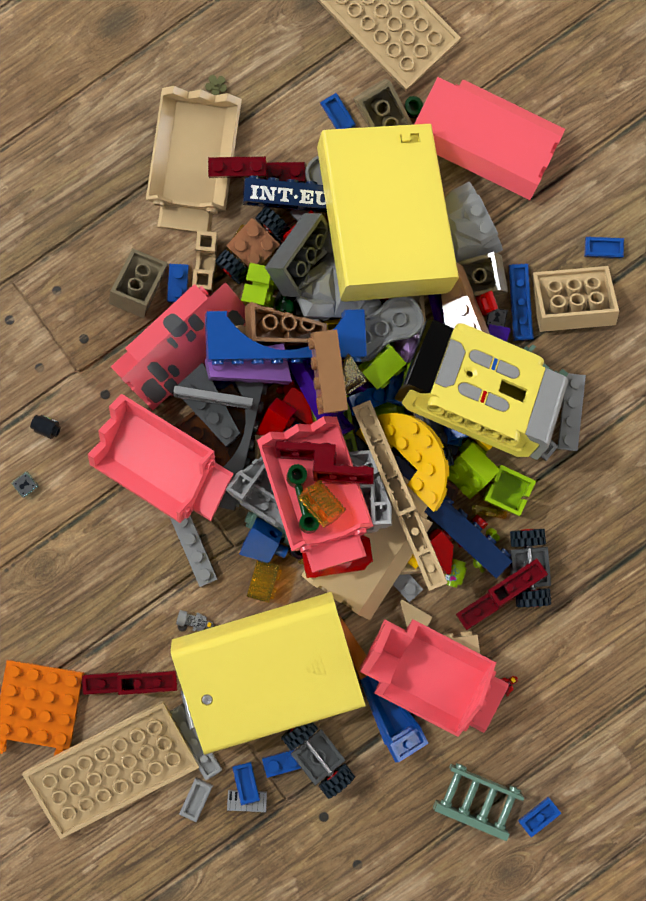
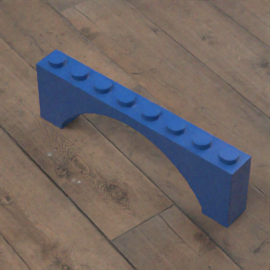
M365 309L344 310L341 313V320L333 329H337L341 361L349 359L350 363L361 362V359L367 357ZM207 311L205 314L207 362H212V365H224V362H232V365H243L244 361H251L253 365L264 364L263 361H271V364H283V361H291V364H301L303 360H310L311 362V358H313L312 350L309 349V346L294 350H279L266 347L251 340L227 317V311Z

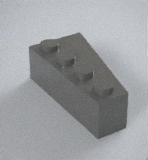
M304 213L265 267L282 296L301 297L303 292L301 287L303 283H307L309 278L308 271L311 265L315 264L317 260L316 253L318 250H321L330 230L322 214Z
M203 363L177 385L219 393L213 381L208 380L207 370ZM183 399L226 447H229L241 436L226 405Z

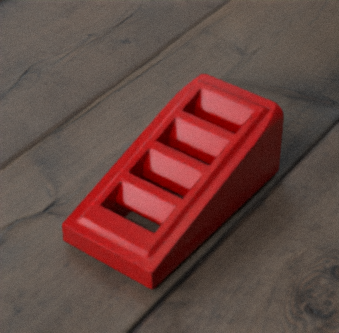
M492 290L476 297L483 317L498 309Z

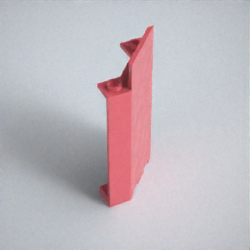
M437 77L414 124L432 125L438 156L528 200H531L565 131L564 128L466 80H462L460 85H454Z
M121 394L109 406L111 418L98 430L100 442L88 453L89 464L179 523L185 518L187 519L193 510L209 521H212L226 488L233 477V473L215 462L212 449Z
M323 416L312 424H296L285 432H269L259 438L257 443L291 551L306 552L312 573L366 557L360 536L366 534V530L373 527V523L360 485L357 483L314 481V460L277 458L276 441L336 444V465L346 464L353 466L337 417ZM294 464L302 465L307 471V478L302 485L309 513L315 514L320 521L318 529L311 534L304 533L299 528L302 513L295 488L291 487L286 480L288 470Z

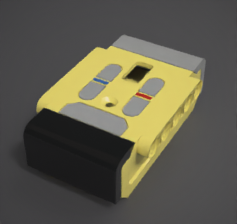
M429 319L425 321L416 337L394 399L402 401L405 408L413 413L516 457L530 456L538 460L549 447L568 385V378L543 367L544 359L469 325L459 323L455 325V328H452L436 320Z

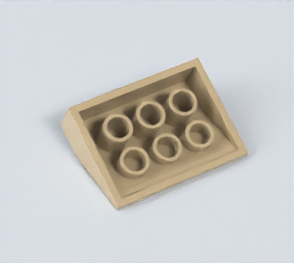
M608 266L533 272L536 313L540 332L616 325L619 308Z

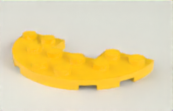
M387 413L377 416L391 449L394 446L417 469V472L408 482L407 486L433 512L437 511L445 498L447 476H449V464L445 458L442 449L444 446L440 438L429 425L415 416L402 413ZM359 428L356 434L367 444L362 430Z

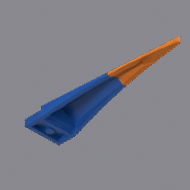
M339 615L353 664L383 742L387 745L395 763L400 762L429 743L420 725L407 710L375 694L379 681L360 672V666L367 655Z

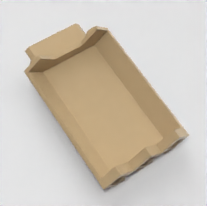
M176 86L162 88L146 200L160 207L157 227L191 232H211L213 214H218V211H226L230 178H209L208 157H234L242 99L229 93L213 95L201 89L188 92Z
M403 476L405 483L407 485L410 480ZM408 487L427 532L433 522L427 519L428 515L424 512L428 506ZM391 500L392 525L380 528L377 532L364 534V536L370 538L373 562L365 570L316 578H306L304 570L301 575L316 588L319 587L327 593L332 592L333 598L336 601L344 603L353 612L369 620L413 554Z

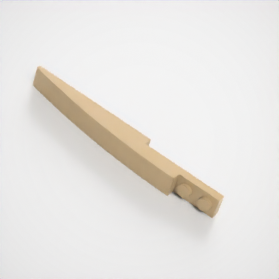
M369 400L353 407L356 419L429 591L447 584L448 582L371 401Z

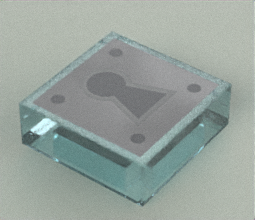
M28 471L11 483L22 498H25L39 487Z

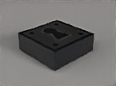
M498 308L487 315L486 326L492 324L505 327L508 310Z

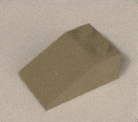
M383 79L353 98L368 127L413 125L391 81Z
M132 248L110 291L109 304L144 318L168 263Z
M493 252L456 262L463 265L475 298L491 290L494 296L508 292L502 255Z

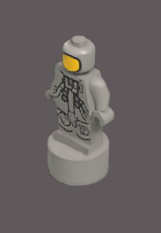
M179 610L176 625L192 626V631H202L205 627L207 629L214 627L213 622L207 621V617L198 612L196 616L187 614V611Z

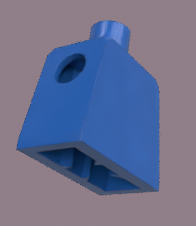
M257 517L239 554L269 563L274 554L285 558L289 548L280 544L282 532Z

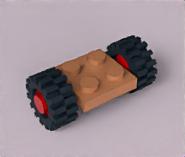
M267 206L255 217L256 221L251 218L226 245L234 255L224 250L215 260L216 264L239 285L246 279L248 269L242 262L248 268L250 263L262 265L280 245L276 240L280 242L284 234L290 230L285 221Z

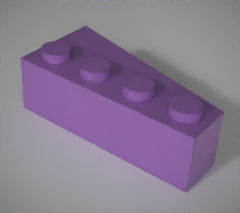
M284 343L266 346L269 348L285 350ZM207 358L205 359L208 380L279 383L289 385L292 381L287 361H283V364H271V361H263L264 364L253 365L251 361H244L243 365H232V362H224V365H212V362H207Z

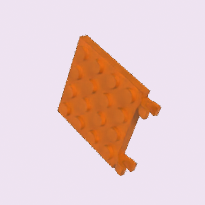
M7 660L0 694V754L6 752L8 740L56 748L54 756L65 749L71 748L84 672Z

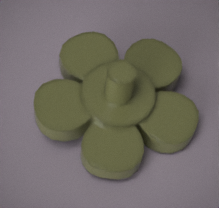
M211 75L209 77L210 83L205 85L206 90L212 91L213 95H219V91L225 93L227 90V86L224 85L225 78L219 76L217 79L215 75Z

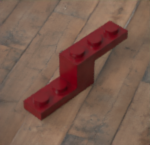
M266 156L208 157V177L249 178V176H259L260 179L264 180L278 178L279 181L287 182L288 179L298 180V183H304L305 162L267 163Z
M288 440L276 441L277 458L314 460V481L374 484V467L365 465L359 467L346 464L336 465V444H318L307 441L300 443Z
M536 558L489 589L486 595L456 613V616L467 631L515 600L517 595L548 576V573Z
M138 670L82 675L83 695L118 692V695L178 691L176 670L144 673Z

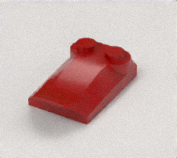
M364 535L360 536L366 557L313 573L306 552L302 553L306 578L365 570L373 562L370 538Z

